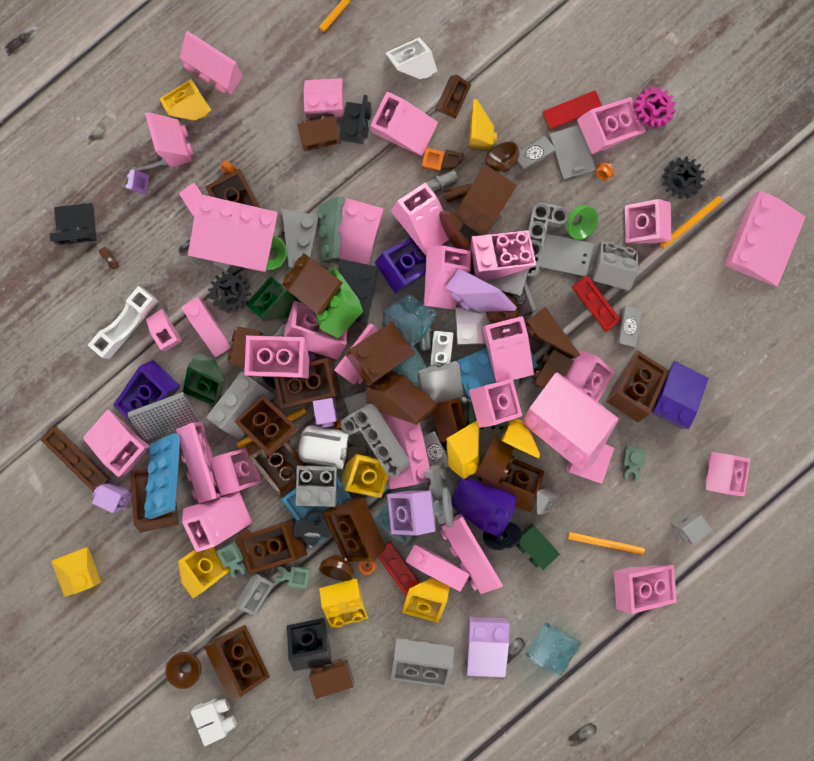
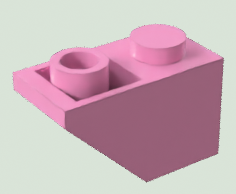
M163 309L146 318L150 333L160 350L168 351L183 342Z

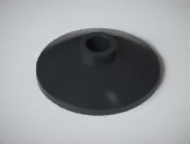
M508 522L500 537L487 532L483 533L485 545L490 549L498 551L515 547L522 537L520 528L511 522Z

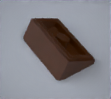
M459 75L450 76L435 109L456 119L471 84Z

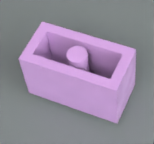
M335 398L313 401L316 424H321L322 428L335 426V422L339 420Z
M113 482L103 484L94 490L92 504L115 513L126 509L132 496V491Z

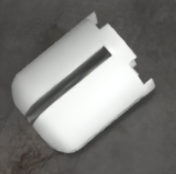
M309 425L301 434L298 449L299 457L304 463L343 469L347 456V441H349L350 435L344 433L343 430Z

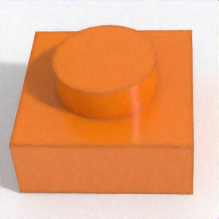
M426 147L421 168L440 172L444 152Z

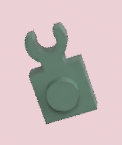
M625 446L622 465L628 467L623 473L624 479H628L629 473L632 472L634 474L633 480L638 481L639 473L637 467L643 468L646 449Z
M235 541L216 550L224 568L230 566V574L233 578H236L238 575L236 569L240 570L242 575L245 574L247 569L244 564L240 563L243 556Z
M292 565L290 571L285 566H278L277 570L283 571L284 576H276V581L289 580L288 586L302 589L308 588L311 569Z

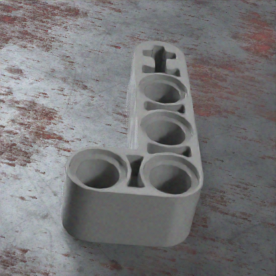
M538 203L532 209L527 230H529L532 246L537 249V254L534 255L536 266L530 268L532 271L527 274L526 279L533 278L539 270L547 226H563L569 217L566 208ZM542 210L544 217H538L535 211ZM554 214H561L563 221H557ZM538 228L541 235L535 236L532 233V229Z
M367 404L341 421V428L344 433L351 435L359 430L361 431L390 477H398L409 468V458L375 405Z

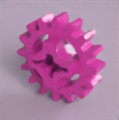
M651 86L649 90L645 88L636 97L637 100L633 106L637 108L633 113L639 115L636 120L641 119L642 126L647 123L648 129H651L653 125L658 129L661 125L664 127L673 119L672 115L676 112L673 107L676 105V102H671L673 95H666L667 89L661 92V87L655 90Z

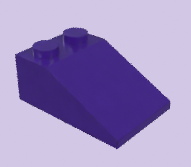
M411 237L383 252L374 262L395 294L426 275V255Z
M152 360L138 367L113 406L131 422L128 418V412L175 395L180 385Z
M673 361L651 413L681 429H689L698 412L709 378Z
M461 477L451 496V503L453 508L480 530L500 537L514 513L517 496L471 478L463 479Z

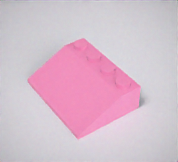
M762 191L757 192L751 196L724 266L778 287L805 216L779 198Z
M199 194L188 256L266 272L278 212Z
M557 372L531 405L522 424L582 471L595 463L619 418Z

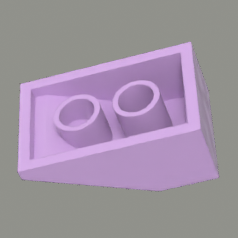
M461 269L456 271L446 286L451 292L450 296L454 300L460 301L459 305L467 311L469 309L476 312L515 311L517 308L500 289Z
M469 617L467 676L505 677L510 628L507 618Z

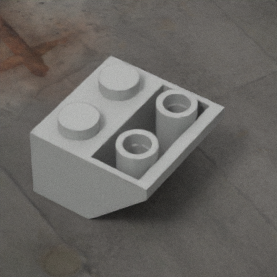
M601 241L594 266L593 281L630 291L638 274V251L630 247L618 246L612 242Z
M297 466L296 506L335 507L337 505L338 491L337 467Z

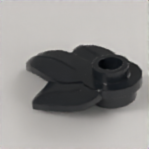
M318 509L309 510L305 518L298 520L293 528V536H303L310 548H313L318 543L321 536L330 538L332 534L327 521L324 520L323 513ZM313 515L317 516V520L315 522L311 521V517Z

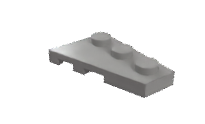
M282 209L288 265L290 269H293L296 260L303 253L312 257L319 217L318 215Z
M435 463L424 472L425 477L430 478L429 491L435 495L434 501L442 500V490L446 487L445 480L447 478V472L443 468V464ZM437 516L439 524H446L444 516Z

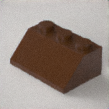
M513 459L510 467L506 466L509 471L505 479L500 478L497 485L480 477L479 482L517 496L515 506L530 512L537 501V491L541 489L544 470Z
M365 498L349 499L323 512L341 555L349 559L350 562L374 561L386 549Z
M242 625L204 646L228 699L242 697L270 677L246 625Z

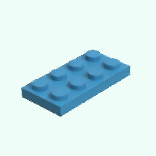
M487 348L456 361L460 366L461 381L468 398L471 397L470 389L496 383ZM531 352L532 365L534 369L538 367V365Z
M173 433L151 443L149 449L148 483L146 485L147 495L144 505L145 518L153 519L175 511L180 435Z

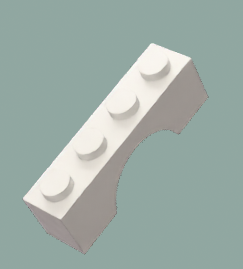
M138 286L126 300L125 307L118 318L108 327L100 330L88 346L102 358L110 359L159 301L147 290Z

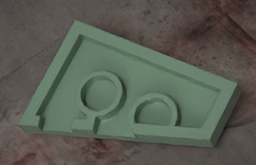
M337 196L318 205L317 214L320 222L319 235L321 237L323 262L339 259L341 234L338 232V227L343 219V215L340 214V204H344V197Z

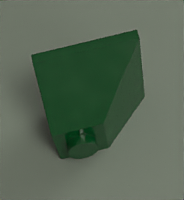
M270 276L246 305L263 321L289 317L294 300L300 301Z
M198 352L187 366L183 393L215 406L221 398L224 377L216 360Z

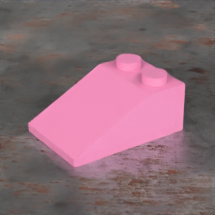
M632 97L591 109L577 119L591 154L606 150L646 132L644 126L641 125V119L636 120L639 115L633 113L636 107L633 106Z
M150 112L145 113L155 151L170 167L192 162L191 155L194 152L191 144L186 139L189 136L186 126L182 125L178 119Z
M346 198L342 210L343 219L338 227V232L341 234L339 259L369 265L384 215L383 208Z
M674 564L628 567L614 571L616 609L633 614L677 603Z

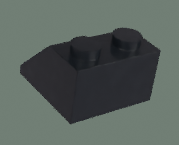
M325 618L287 625L288 660L293 671L332 664Z

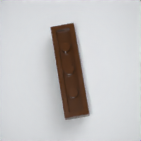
M53 426L41 439L93 492L98 486L107 484L110 481V478L57 426Z

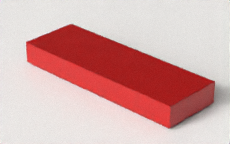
M596 90L547 109L542 114L548 129L552 130L577 120L591 109L601 107L602 104Z
M585 275L571 286L604 332L609 331L621 321L588 275Z
M388 541L385 543L386 549L378 558L407 597L409 589L420 584V582L392 542Z

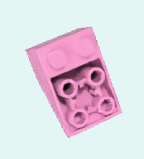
M386 92L370 128L371 133L422 157L438 122L406 100Z
M426 183L398 200L392 208V214L425 255H427V248L441 246L449 240L439 216L443 209L437 196Z
M529 230L473 236L469 248L475 277L483 281L498 279L536 266Z
M447 246L427 248L424 306L455 310L458 301L450 296L451 292L446 286L458 269L467 273L470 272L471 251Z
M523 316L485 325L482 328L496 382L534 375L529 339Z
M109 409L83 437L103 464L118 477L126 476L150 449V445Z
M240 491L183 508L182 523L195 551L199 552L220 544L250 525L252 519Z

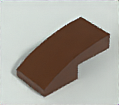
M441 211L439 213L440 221L450 242L455 248L467 249L471 243L459 231L463 223L452 211Z

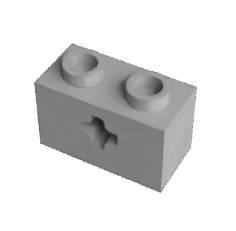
M692 511L686 512L671 523L674 528L672 530L674 535L679 540L682 539L685 543L689 542L693 545L713 531L701 514Z

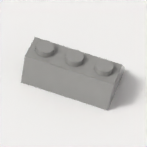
M241 371L206 417L220 429L239 440H242L246 434L234 421L262 395L270 402L275 397L274 393L252 376L244 375L245 372Z
M396 639L390 679L448 688L453 669L454 647L445 644H430L425 641L416 642L409 639Z

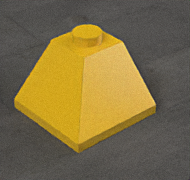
M192 79L160 98L169 116L196 121L206 117L208 112L212 111Z
M473 99L469 149L491 150L493 144L497 142V133L494 132V125L479 101Z
M517 418L509 420L508 426H505L499 440L533 457L539 458L540 453L529 429L522 424L523 421Z
M477 421L447 438L449 468L463 479L474 474L479 468L480 431Z
M356 454L346 464L341 482L345 491L381 498L389 475L377 458Z
M89 547L51 561L64 597L79 593L101 583Z
M214 547L196 552L194 549L178 561L181 582L192 598L204 592L230 572L228 567L224 568Z
M430 578L410 588L401 613L439 623L447 603L450 586L437 579Z

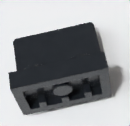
M363 95L362 104L346 102L341 141L363 144L364 138H368L369 127L367 120H371L372 114L368 95Z
M86 203L54 208L57 233H50L51 242L58 245L97 241L93 204Z

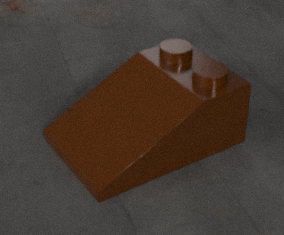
M484 165L454 214L461 222L481 235H487L517 185L489 166Z
M241 169L205 186L210 197L261 208Z
M305 253L296 260L295 266L290 273L286 274L282 283L289 292L319 315H321L343 284L331 272Z
M546 307L525 321L528 338L531 337L534 341L551 350H556L570 359L580 356V353Z
M391 322L349 349L345 355L369 387L414 355L415 352L395 324Z
M635 351L613 386L606 402L635 421H641L651 413L669 370L640 351Z
M325 358L309 362L308 378L274 377L280 409L341 396L337 374L334 370V360Z
M390 371L375 383L366 387L367 404L375 405L379 412L415 425L437 408V403L406 376L395 371Z
M264 395L234 421L269 457L299 430Z
M289 439L270 457L254 442L246 447L250 460L281 498L296 488L297 466H306V464L301 461L299 454Z
M148 468L131 471L133 522L140 533L179 525L177 502H175V511L153 519L145 518L144 505L147 495Z
M295 518L237 537L249 574L289 563L307 555L302 537L293 536V528L296 524ZM253 536H258L259 540L256 541ZM244 539H246L250 554L246 552L243 543Z

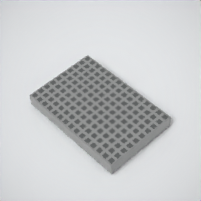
M183 392L128 412V418L145 441L175 431L187 424L199 422L197 413Z

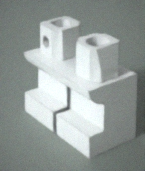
M434 331L430 366L435 364L439 368L450 363L453 333Z
M216 697L207 703L195 705L191 710L196 727L199 728L198 732L204 747L226 737L228 732L237 725L233 715L225 718L223 712L230 709L227 698L217 700Z

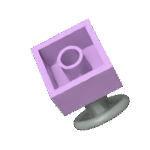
M446 487L442 490V500L436 501L433 500L431 491H403L387 494L391 534L421 535L434 532L437 516H444L447 527L453 525L451 496L449 489Z

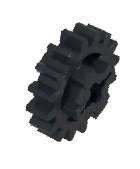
M686 156L682 161L678 157L675 161L672 160L669 166L664 168V171L667 173L662 175V178L666 179L662 185L668 186L666 192L671 190L672 197L678 194L679 199H682L684 195L688 199L691 197V194L696 195L698 190L703 187L701 183L705 181V178L701 177V175L705 171L699 170L701 164H694L696 159L688 161V156ZM676 167H680L678 171L673 172ZM694 184L692 188L687 189L689 185Z
M232 271L229 272V275L222 272L221 278L216 275L217 281H211L210 283L213 285V288L208 289V291L213 293V295L209 296V299L215 300L213 305H219L218 309L220 311H223L225 308L227 313H230L231 309L234 312H238L237 307L244 309L243 302L249 303L246 296H251V293L247 291L250 285L245 284L247 280L245 278L240 279L241 274L239 273L234 276ZM230 280L229 283L222 284L224 281ZM239 284L242 288V294H240L238 290ZM223 289L232 290L236 296L226 293ZM218 290H219L220 293H221V298H220V299H219V297H218ZM238 300L236 303L230 304L231 301Z

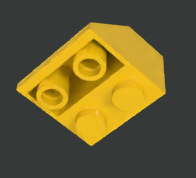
M357 578L319 588L322 609L331 628H339L346 624L368 619Z

